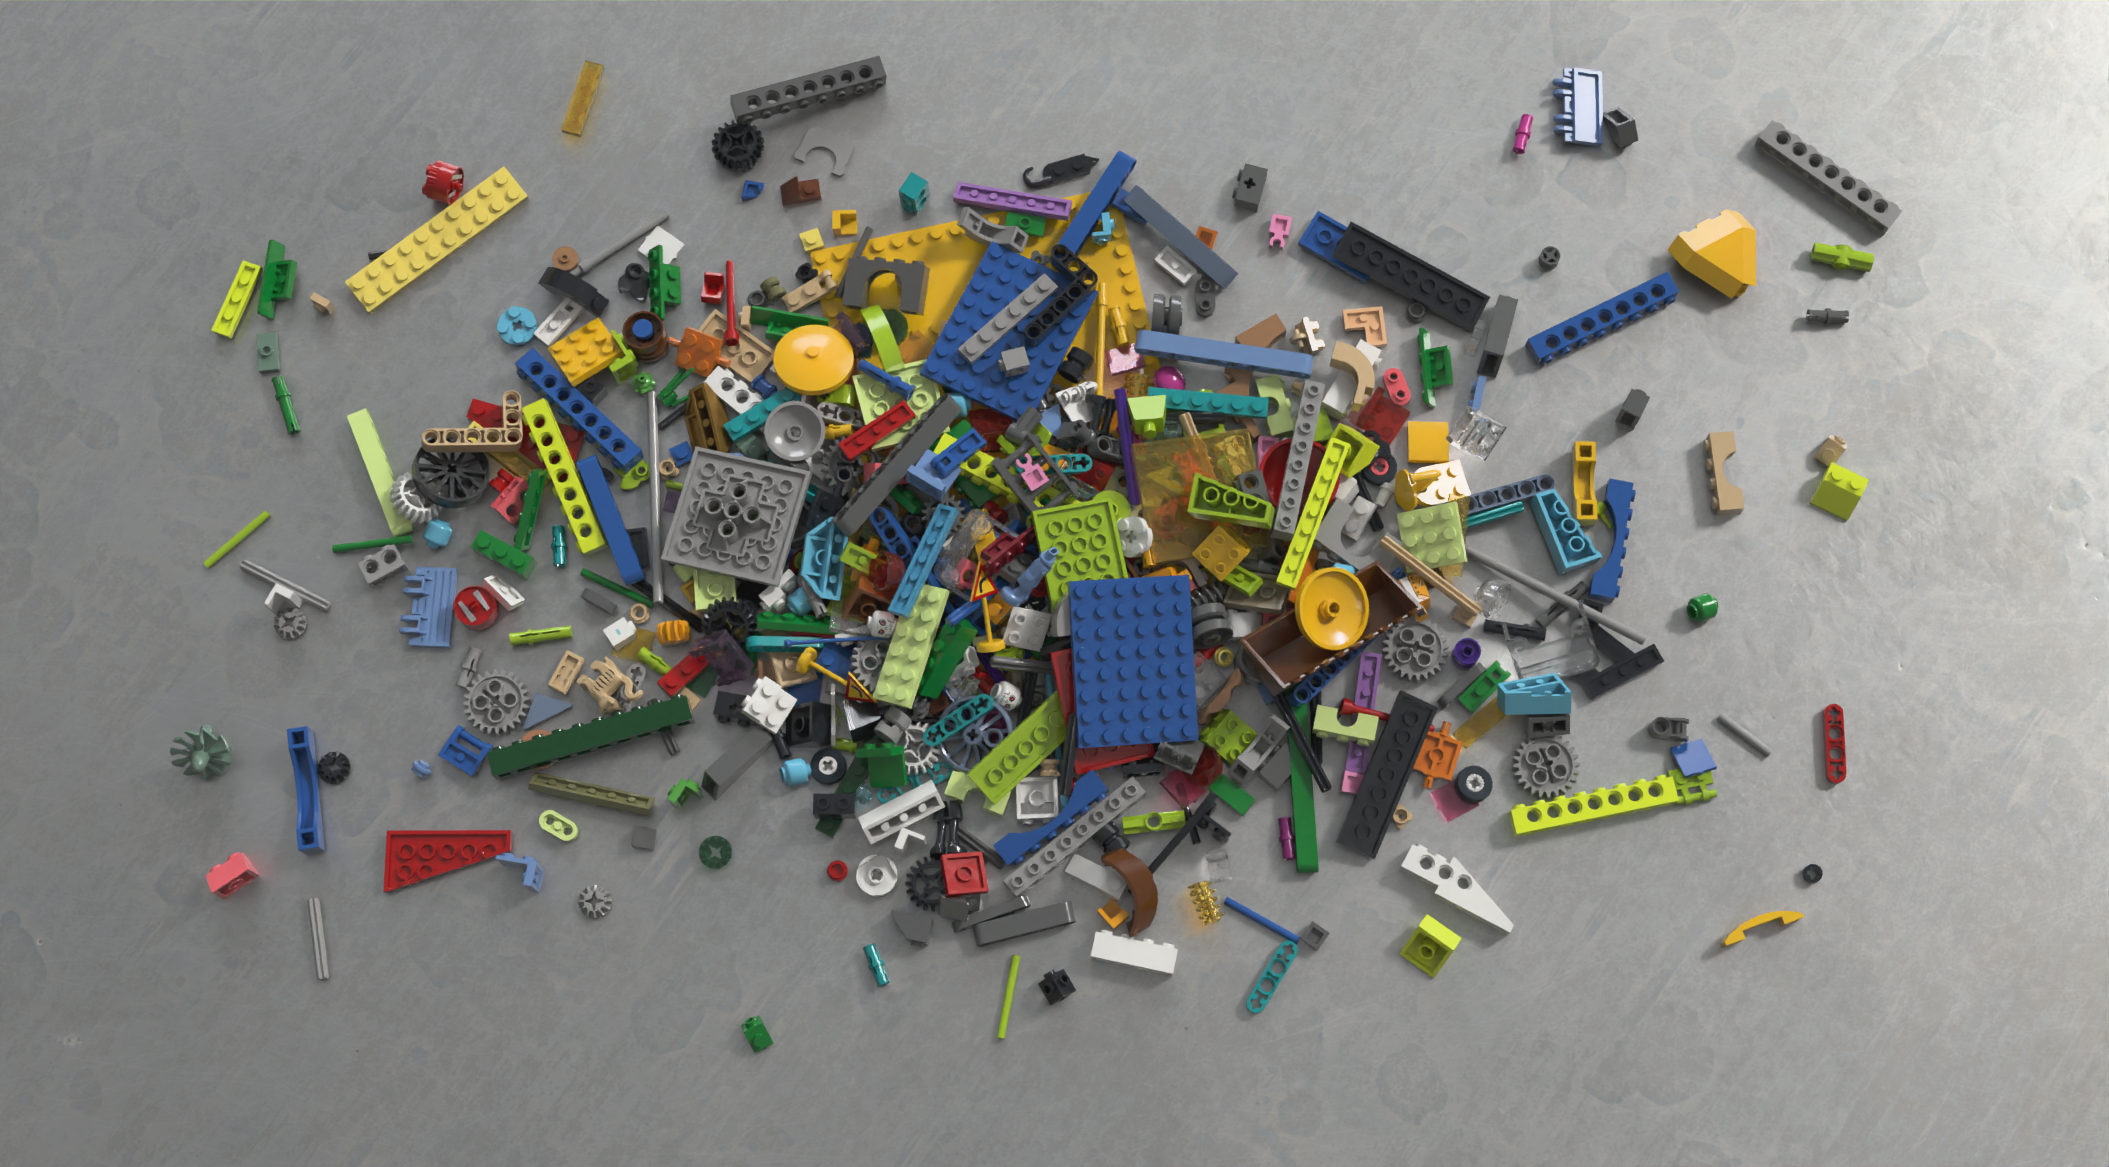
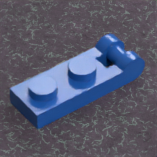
M972 428L934 457L930 465L940 471L939 474L942 478H946L957 467L985 447L987 442ZM945 459L949 462L946 466L942 463Z

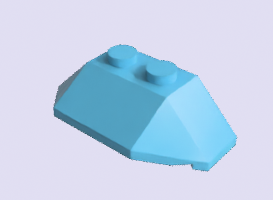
M829 517L806 534L800 575L819 598L840 601L845 563L840 561L839 557L848 542V537L832 522L834 517Z

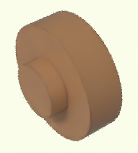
M563 246L554 252L552 261L555 268L570 272L578 266L579 257L573 248Z

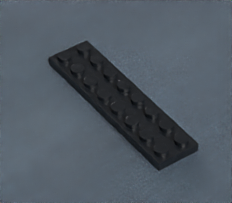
M1350 222L1332 255L1333 258L1414 302L1422 304L1425 308L1470 332L1473 331L1490 299V296L1353 222Z
M1402 690L1399 691L1336 843L1371 859L1376 858L1438 707Z

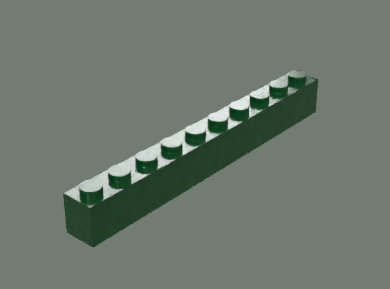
M679 694L672 696L671 700L654 701L650 706L644 708L643 706H636L630 712H615L609 718L598 717L592 719L591 723H577L567 730L556 729L552 731V734L546 736L543 734L535 735L532 737V740L525 742L524 740H518L508 747H494L492 751L487 752L492 776L498 780L693 724L695 720L690 701L686 695Z

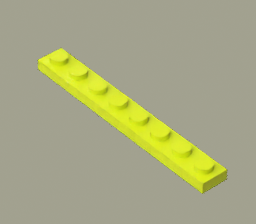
M1331 437L1275 584L1295 591L1350 447L1349 443Z

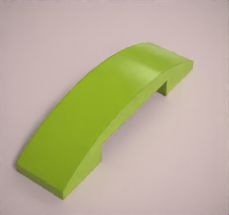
M879 304L861 309L860 314L866 328L868 327L884 371L892 374L905 370L896 340Z

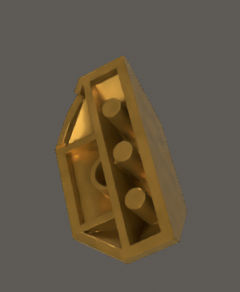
M703 382L689 390V399L684 415L692 451L694 453L697 446L727 453L733 440L723 426L728 422L724 403L706 382Z

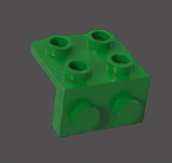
M893 742L881 743V746H876V743L863 744V748L855 750L856 758H868L869 779L872 788L904 787L907 785L904 745L893 746Z

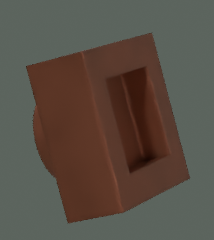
M941 691L937 699L934 698L933 703H930L929 710L933 718L941 715L950 705L943 691Z

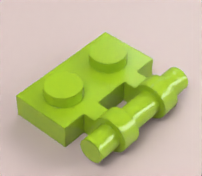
M1680 769L1667 772L1668 777L1673 776L1676 791L1681 792L1676 805H1690L1694 801L1702 800L1705 802L1710 801V798L1717 797L1716 789L1708 790L1706 785L1714 783L1711 771L1684 778ZM1690 788H1699L1697 793L1690 794L1688 791Z

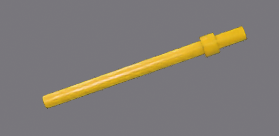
M1101 282L1098 286V297L1096 298L1098 317L1095 383L1098 388L1095 391V395L1103 396L1106 308L1108 307L1106 283Z

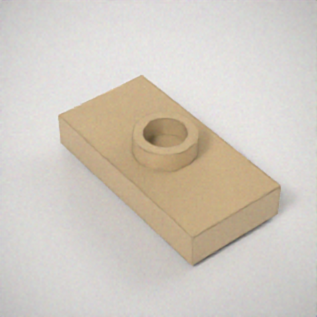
M566 650L547 686L566 696L585 659Z

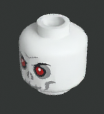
M876 610L872 616H868L867 628L870 629V633L874 637L890 638L894 634L898 619L890 612Z
M1001 681L996 683L991 689L990 696L1006 711H1011L1018 707L1022 701L1020 689L1009 682Z

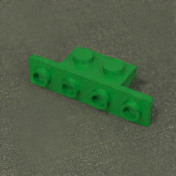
M273 239L268 242L257 313L267 319L274 318L276 301L291 300L297 262L294 260L283 261L285 246Z
M657 245L650 249L648 253L650 312L658 315L663 321L665 319L664 304L673 306L681 304L680 267L664 264L663 246Z
M758 306L751 307V323L768 326L765 332V339L780 341L790 331L806 325L829 327V319Z
M1422 327L1419 328V335L1417 336L1418 344L1421 348L1419 361L1422 365V372L1420 377L1424 384L1422 399L1429 407L1435 408L1434 389L1453 385L1450 347L1445 345L1431 348L1430 333Z

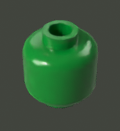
M1703 593L1691 598L1688 602L1687 614L1696 622L1701 623L1717 615L1718 602L1710 594Z

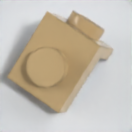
M1830 435L1815 455V458L1827 466L1831 462L1836 463L1847 448L1846 442L1837 435L1835 437Z

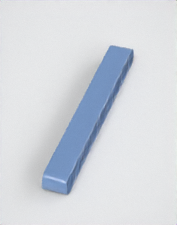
M1149 330L1137 331L1134 348L1136 353L1303 379L1311 377L1314 359L1313 356L1304 353Z

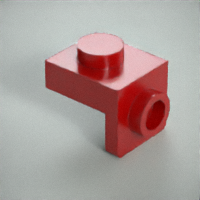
M704 273L701 302L721 304L725 289L723 273Z

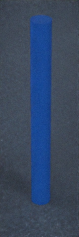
M1226 898L1224 905L1295 944L1299 942L1301 937L1233 899Z

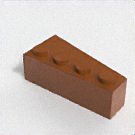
M859 574L843 602L841 617L847 619L855 617L859 618V621L867 622L868 616H872L876 610L889 612L888 608L896 594L897 588Z

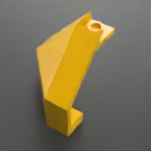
M1726 209L1720 212L1719 217L1713 220L1708 218L1697 224L1696 229L1688 233L1683 231L1678 234L1667 249L1683 268L1731 299L1734 296L1741 297L1749 285L1756 286V230L1739 212Z

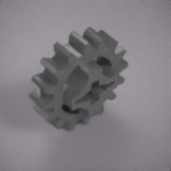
M947 493L941 501L930 496L928 499L929 503L924 502L923 507L925 509L921 510V515H924L921 522H927L925 529H927L936 510L933 506L941 503L946 506L951 505L959 511L950 531L956 534L958 531L957 527L961 528L963 525L961 521L965 519V515L961 514L965 508H959L961 501L955 502V496L952 495L951 498H948Z

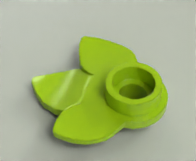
M643 459L627 474L622 469L617 470L614 466L612 467L619 476L623 477L620 483V489L623 490L635 489L640 482L649 479V463L644 462ZM641 468H645V472L643 474L639 473V470Z

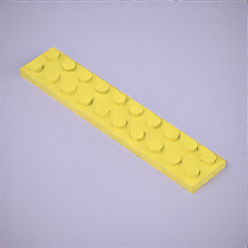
M503 166L353 275L345 283L368 313L371 314L527 200L528 196Z

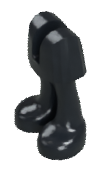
M1086 395L1085 402L1092 406V418L1089 429L1096 433L1095 439L1100 436L1112 438L1113 436L1109 434V430L1116 411L1115 399H1106V397L1099 395ZM1103 408H1104V409H1105L1104 419H1103V423H1102L1101 429L1099 430L1100 420H1101V414H1102V411H1103Z
M959 800L950 801L949 816L946 801H943L945 807L934 813L933 819L937 822L938 827L935 845L930 850V858L935 855L936 860H939L943 854L967 853V849L961 846L958 840L959 823L963 819ZM947 825H949V840H948V846H947V848H946V846H945L946 828H947Z

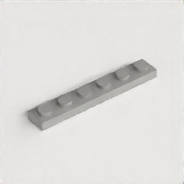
M1044 273L958 348V353L970 365L974 364L1058 290V286Z

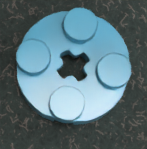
M512 306L509 310H506L500 316L497 324V330L502 340L513 347L531 343L535 339L533 333L538 329L533 313L526 308ZM521 323L522 329L514 331V324Z

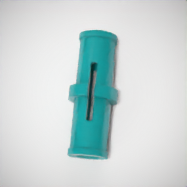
M554 525L552 526L553 543L551 544L553 566L565 567V549H567L565 526Z
M872 943L863 947L869 963L868 968L872 970L877 986L881 987L890 983L884 968V960H881L876 944Z

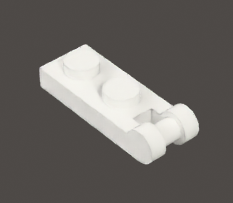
M566 297L533 333L534 336L550 347L572 322L585 311V308ZM568 307L573 308L571 312L567 311L566 309Z

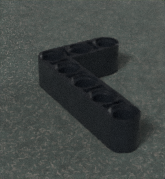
M1063 244L1053 246L1050 263L1071 284L1026 326L1024 341L1031 347L1040 345L1095 292L1097 287V274ZM1056 254H1061V255H1063L1064 257H1063V258H1057V257H1055V255H1056ZM1076 267L1078 271H1071L1069 268ZM1091 280L1093 283L1086 284L1084 283V281ZM1077 293L1079 297L1075 298L1072 297L1070 294ZM1063 306L1065 310L1060 311L1056 307ZM1049 319L1052 323L1045 324L1043 320ZM1034 332L1037 333L1038 336L1031 337L1029 336V333Z

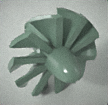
M202 725L200 733L191 730L184 731L194 743L187 742L182 737L173 739L174 743L187 747L186 749L170 748L172 756L177 754L187 756L182 759L173 760L171 763L174 766L184 767L190 761V766L183 772L186 776L201 774V779H207L214 774L220 776L231 764L232 747H228L225 738L221 734L218 738L213 735V728L210 725H205V728Z

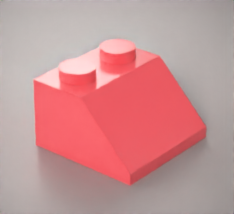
M242 852L232 854L228 857L227 862L210 869L206 879L212 893L225 899L259 876L247 855Z

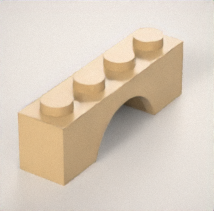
M1734 431L1709 433L1706 440H1704L1703 446L1704 451L1708 453L1706 468L1707 471H1710L1711 478H1709V488L1713 490L1714 496L1711 500L1712 509L1716 511V516L1741 514L1744 510L1742 489L1731 485L1723 473L1724 461L1732 457L1736 451Z

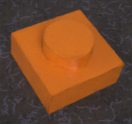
M1199 226L1196 237L1213 250L1218 231Z

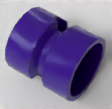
M1461 639L1452 651V663L1461 670L1473 668L1480 658L1481 647L1474 639Z

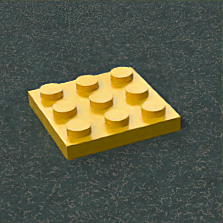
M599 317L548 347L549 352L573 387L611 365L615 359L624 357L622 350Z

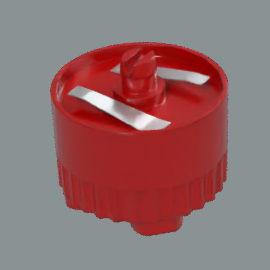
M437 160L433 165H428L426 169L427 180L422 187V193L427 198L451 205L457 200L460 192L463 191V168Z
M469 586L460 591L455 598V615L468 629L482 631L483 629L490 628L496 622L499 615L498 604L487 589L480 586Z

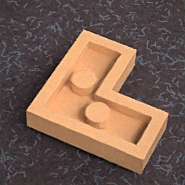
M1382 306L1342 311L1344 331L1364 330L1367 343L1374 347L1387 346Z

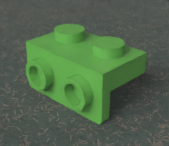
M681 778L677 785H673L670 788L667 799L673 807L680 811L691 794L699 799H702L703 795L697 783L691 779L685 781Z

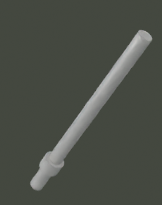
M666 211L662 212L591 259L582 261L578 264V267L569 273L575 276H579L583 272L586 274L592 270L591 267L669 218V215Z

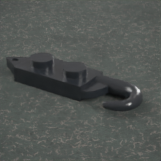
M1080 154L1047 164L1043 169V178L1035 181L1030 180L1028 177L1029 172L1034 169L1031 166L1024 171L1023 181L1031 188L1064 182L1090 174L1091 169L1099 162V159Z

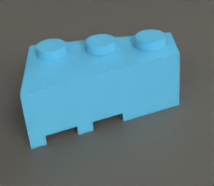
M1556 673L1498 683L1497 706L1505 715L1571 714L1572 692Z

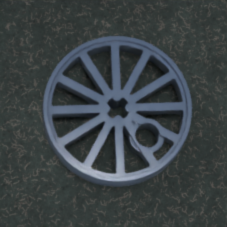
M976 696L963 697L951 703L944 710L939 721L957 710L960 705L969 702ZM982 698L981 701L985 702L984 707L987 708V703L989 702V700H984ZM994 701V707L999 711L998 715L984 724L987 713L978 721L961 731L963 734L954 735L946 740L964 739L952 751L948 752L945 742L938 746L942 757L951 767L960 772L968 773L972 769L968 768L967 764L973 749L977 764L982 760L981 748L988 754L991 751L988 746L996 747L1005 738L1004 733L1009 735L1014 730L1012 719L1003 707ZM962 713L963 719L968 721V718ZM1001 718H1004L1007 729H989ZM946 722L945 725L955 728L954 722ZM939 726L938 729L940 730V732H938L936 736H938L939 734H943L944 737V733L941 731ZM994 732H997L999 735V741L996 744L990 738ZM971 733H977L978 738H974L973 736H971ZM967 746L963 760L959 764L953 759V756Z

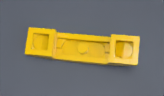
M1775 911L1756 916L1734 929L1723 940L1721 947L1724 948L1746 939L1743 931L1776 919L1779 926L1782 927L1802 919L1804 915L1795 911Z

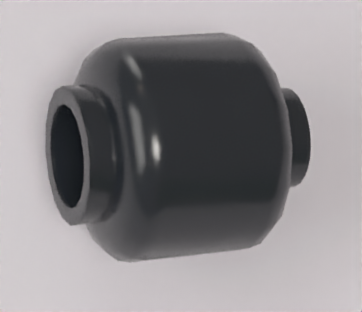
M908 512L902 517L901 527L909 538H912L914 535H924L926 531L925 525L927 524V522H921L924 515Z

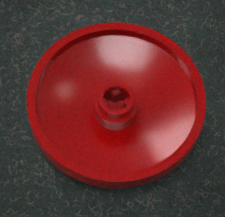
M1292 438L1285 439L1272 446L1264 455L1259 470H1262L1270 503H1272L1276 510ZM1313 441L1298 517L1302 515L1326 452V448L1316 441ZM1340 473L1337 478L1331 497L1329 499L1328 505L1334 499L1339 488Z

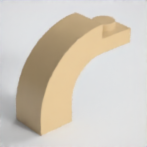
M1336 341L1329 367L1344 370L1352 376L1356 384V392L1351 410L1359 412L1361 405L1365 406L1367 397L1373 393L1375 385L1374 370L1368 358L1359 349L1347 343Z

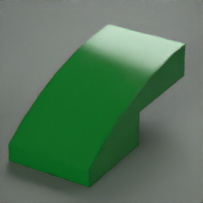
M1222 773L1209 788L1211 793L1223 800L1227 806L1243 817L1256 801L1250 794Z

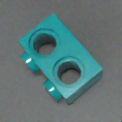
M913 172L909 174L898 190L901 207L906 212H913L917 215L930 197L928 181Z

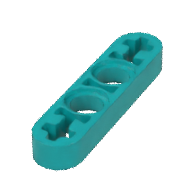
M1087 454L1049 455L1057 466L1058 461L1061 459L1067 462L1068 468L1066 470L1060 469L1064 475L1083 474L1092 467V459ZM1025 456L1019 458L1020 463H1027ZM1031 456V464L1041 456ZM1081 459L1084 463H1087L1084 468H1082V465H1075L1073 467V463H1078ZM1016 462L1014 463V471L1018 475L1023 469L1019 468ZM1049 465L1048 470L1043 471L1045 475H1051L1054 473L1053 470L1049 467Z
M750 636L746 638V650L751 652L803 653L805 649L812 647L819 653L822 652L824 643L785 647L784 641L786 639L799 641L823 638Z
M987 694L976 696L924 731V742L932 747L939 746L989 713L994 708V699ZM982 698H983L984 700H989V702L987 703V706H988V707H987V708H985V707H980V708H978L977 710H978L980 713L977 714L976 709H975L972 705L974 704L976 707H978L979 705H981V704H982V701H981ZM965 709L972 711V718L968 721L962 717ZM949 720L955 722V729L951 732L945 729V724ZM940 726V729L945 734V736L943 737V734H939L935 737L936 742L929 741V738L931 737L930 733L932 732L934 734H937L938 732H940V730L938 729V727Z
M943 761L933 765V768L927 767L925 774H928L934 785L937 786L950 779L953 768ZM941 767L949 769L947 776L939 774L936 776L938 780L934 781L932 770L937 774L941 771ZM922 770L918 771L919 775L913 773L907 776V782L912 785L911 790L922 785L919 782L920 776L924 774ZM893 787L880 788L878 790V800L882 804L897 798L896 793L891 794L889 800L881 798L884 795L883 791L887 790L888 793L894 791ZM896 787L900 796L905 794L900 790V787Z
M1282 942L1247 999L1246 1007L1250 1013L1259 1014L1266 1007L1297 955L1298 948L1294 942ZM1290 945L1292 946L1291 951L1294 954L1289 953L1285 960L1289 961V963L1286 964L1285 961L1276 957L1279 955L1282 958L1285 952L1282 948H1287ZM1274 963H1281L1283 972L1275 974L1272 972L1271 966ZM1265 980L1270 981L1273 985L1272 990L1269 992H1264L1261 989V983ZM1256 990L1261 995L1268 997L1266 1000L1263 997L1260 1000L1261 1008H1251L1252 1003L1250 1001H1255L1259 994H1255Z

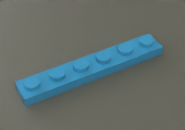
M938 504L888 608L891 614L905 618L909 617L959 513L956 508Z

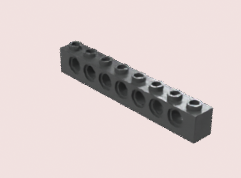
M880 56L730 95V105L737 125L741 123L749 124L756 119H767L778 113L786 114L793 109H804L812 104H823L830 99H842L849 94H860L867 89L881 88L883 85H886L887 75ZM867 75L869 78H862L861 76ZM848 80L850 83H843L842 81ZM830 85L832 88H825L824 86ZM812 90L813 93H806L805 91ZM787 95H793V96H795V97H794V98H788V97H786V96H787ZM769 100H775L776 103H773V104H772V103H769L768 101H769ZM750 105H756L757 108H754V109H753V108H750L749 106H750Z

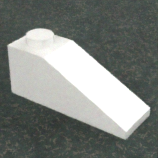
M1074 854L1064 871L1119 903L1128 887V884L1121 876L1077 854Z

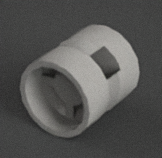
M890 706L884 714L885 720L878 722L874 732L885 742H893V745H896L902 737L901 731H906L912 720L901 710Z

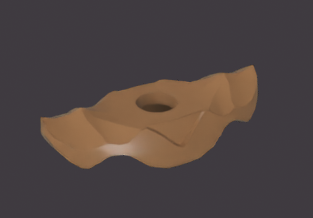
M1236 667L1235 671L1229 675L1226 685L1203 709L1197 711L1198 724H1209L1212 714L1222 710L1227 705L1233 690L1244 685V676L1239 668Z

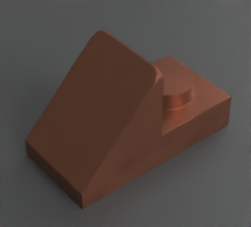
M798 176L780 186L783 205L822 200L818 179L799 181Z

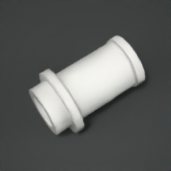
M1387 482L1380 485V491L1374 504L1378 508L1386 509L1391 494L1395 493V487Z

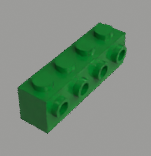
M963 619L953 627H950L945 622L932 645L917 690L920 695L935 699L940 695L978 632L968 620Z

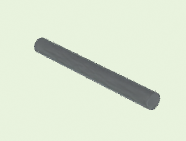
M868 226L865 228L852 258L862 256L873 232L872 228ZM847 269L834 295L838 299H842L844 294Z

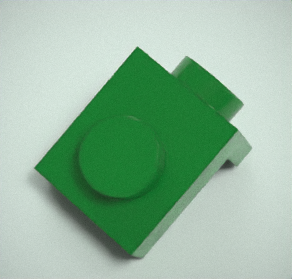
M760 1015L748 1018L741 1025L754 1053L773 1044Z

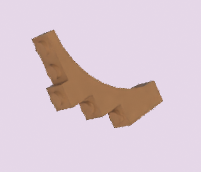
M1274 314L1237 335L1235 343L1271 348L1286 336L1287 329L1278 315ZM1225 367L1224 376L1231 384L1216 393L1249 396V385L1254 371ZM1232 416L1235 423H1240L1243 429L1241 431L1247 440L1250 439L1252 444L1257 442V438L1261 434L1253 418Z

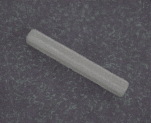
M311 898L307 901L316 976L318 980H326L329 978L320 900L318 898Z

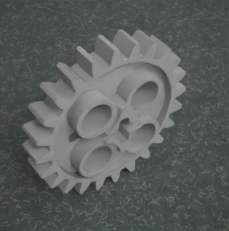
M1412 616L1410 622L1406 619L1403 621V624L1396 625L1397 628L1389 629L1391 633L1385 634L1388 640H1383L1382 644L1387 647L1382 649V653L1388 655L1383 660H1390L1387 668L1394 667L1393 674L1400 672V679L1406 675L1408 682H1410L1412 677H1415L1416 682H1418L1422 676L1427 681V674L1434 677V670L1440 672L1441 667L1439 665H1445L1446 661L1442 658L1448 657V653L1444 651L1449 648V645L1443 643L1446 642L1447 637H1441L1443 630L1436 631L1438 624L1430 626L1431 619L1424 623L1423 621H1416L1415 617ZM1402 634H1410L1412 636V640L1405 641L1402 638ZM1425 637L1430 638L1432 645H1425L1422 639ZM1414 645L1417 646V653L1413 652ZM1406 653L1408 660H1400L1398 654ZM1425 657L1429 663L1422 665L1419 663L1418 658Z
M892 639L858 641V648L854 647L852 651L855 655L850 657V660L853 661L850 668L856 669L852 675L858 676L857 680L863 683L864 688L869 687L870 694L876 688L881 670L875 677H872V674L878 669L880 663L885 661ZM877 647H883L886 653H880ZM864 662H871L874 668H868Z
M494 669L493 675L485 671L486 677L484 678L478 674L479 681L471 680L474 686L473 688L467 687L466 689L470 694L464 695V698L468 700L463 703V706L468 708L464 713L470 715L467 720L469 722L475 721L473 723L474 728L480 726L482 733L487 729L489 735H492L494 730L498 736H500L501 730L508 734L509 727L516 730L514 725L516 722L522 725L520 717L527 718L523 711L530 710V707L525 704L531 701L529 697H525L529 694L527 689H523L526 686L525 683H519L521 679L518 676L513 679L514 674L512 672H509L506 676L504 669L501 670L500 674ZM495 684L501 685L499 691L492 692V687ZM486 690L496 700L500 701L510 711V714H507L497 704H494L483 691ZM510 697L516 698L514 704L507 705V700ZM482 699H486V705L482 708H479V701ZM501 712V718L496 721L493 720V715Z
M1547 736L1541 738L1534 737V740L1527 737V744L1521 742V749H1516L1515 753L1518 756H1514L1512 760L1517 764H1514L1512 769L1518 771L1513 776L1520 777L1518 785L1525 784L1523 791L1531 789L1530 796L1537 792L1538 799L1541 798L1542 794H1545L1546 799L1549 800L1551 794L1554 797H1558V792L1565 795V788L1571 790L1573 787L1571 783H1576L1577 779L1574 776L1579 775L1580 771L1575 768L1579 767L1580 763L1574 762V760L1579 755H1572L1575 748L1571 747L1568 749L1569 741L1562 743V736L1557 740L1554 739V736L1549 738ZM1539 749H1542V751H1543V757H1542L1541 753L1539 752ZM1550 749L1555 750L1557 757H1550L1547 751ZM1534 755L1537 757L1538 762L1531 763L1528 760V756ZM1544 762L1546 765H1550L1548 770L1546 767H1542ZM1561 769L1564 772V776H1557L1554 770ZM1540 774L1544 777L1545 781L1537 782L1534 776ZM1549 775L1553 780V783L1549 781Z

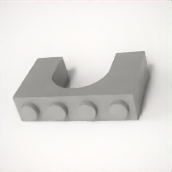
M1339 497L1334 498L1326 507L1312 547L1327 553V557L1334 562L1338 561L1341 564L1353 566L1355 573L1375 561L1380 562L1387 570L1394 556L1379 545L1380 540L1386 535L1400 546L1403 543L1388 532L1379 535L1370 551L1364 557L1351 555L1342 545L1341 530L1354 508Z

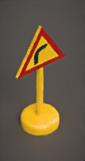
M978 562L970 602L978 599L982 600L987 640L980 641L976 648L977 652L980 653L995 652L1004 649L1006 646L1004 640L992 639L986 597L999 591L991 578L984 576L985 569L981 562Z
M808 647L805 649L796 664V671L798 673L805 674L812 667L846 686L845 699L877 702L850 672L846 681L816 664L817 651L814 648Z

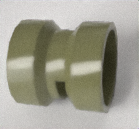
M776 276L767 278L760 285L762 291L767 294V299L771 304L779 302L787 294L784 287L779 285L780 281Z

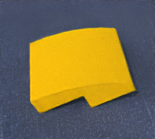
M1408 421V463L1449 462L1448 422Z

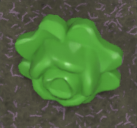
M642 372L639 375H634L631 385L636 393L640 392L644 395L646 392L653 391L652 386L656 382L653 380L652 374L646 375V372Z

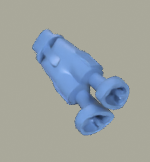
M1052 547L1048 551H1043L1018 578L1017 585L1014 586L1010 583L999 591L1001 598L1009 605L1015 607L1025 603L1033 588H1036L1041 579L1051 571L1056 560L1055 556L1059 553L1058 549Z

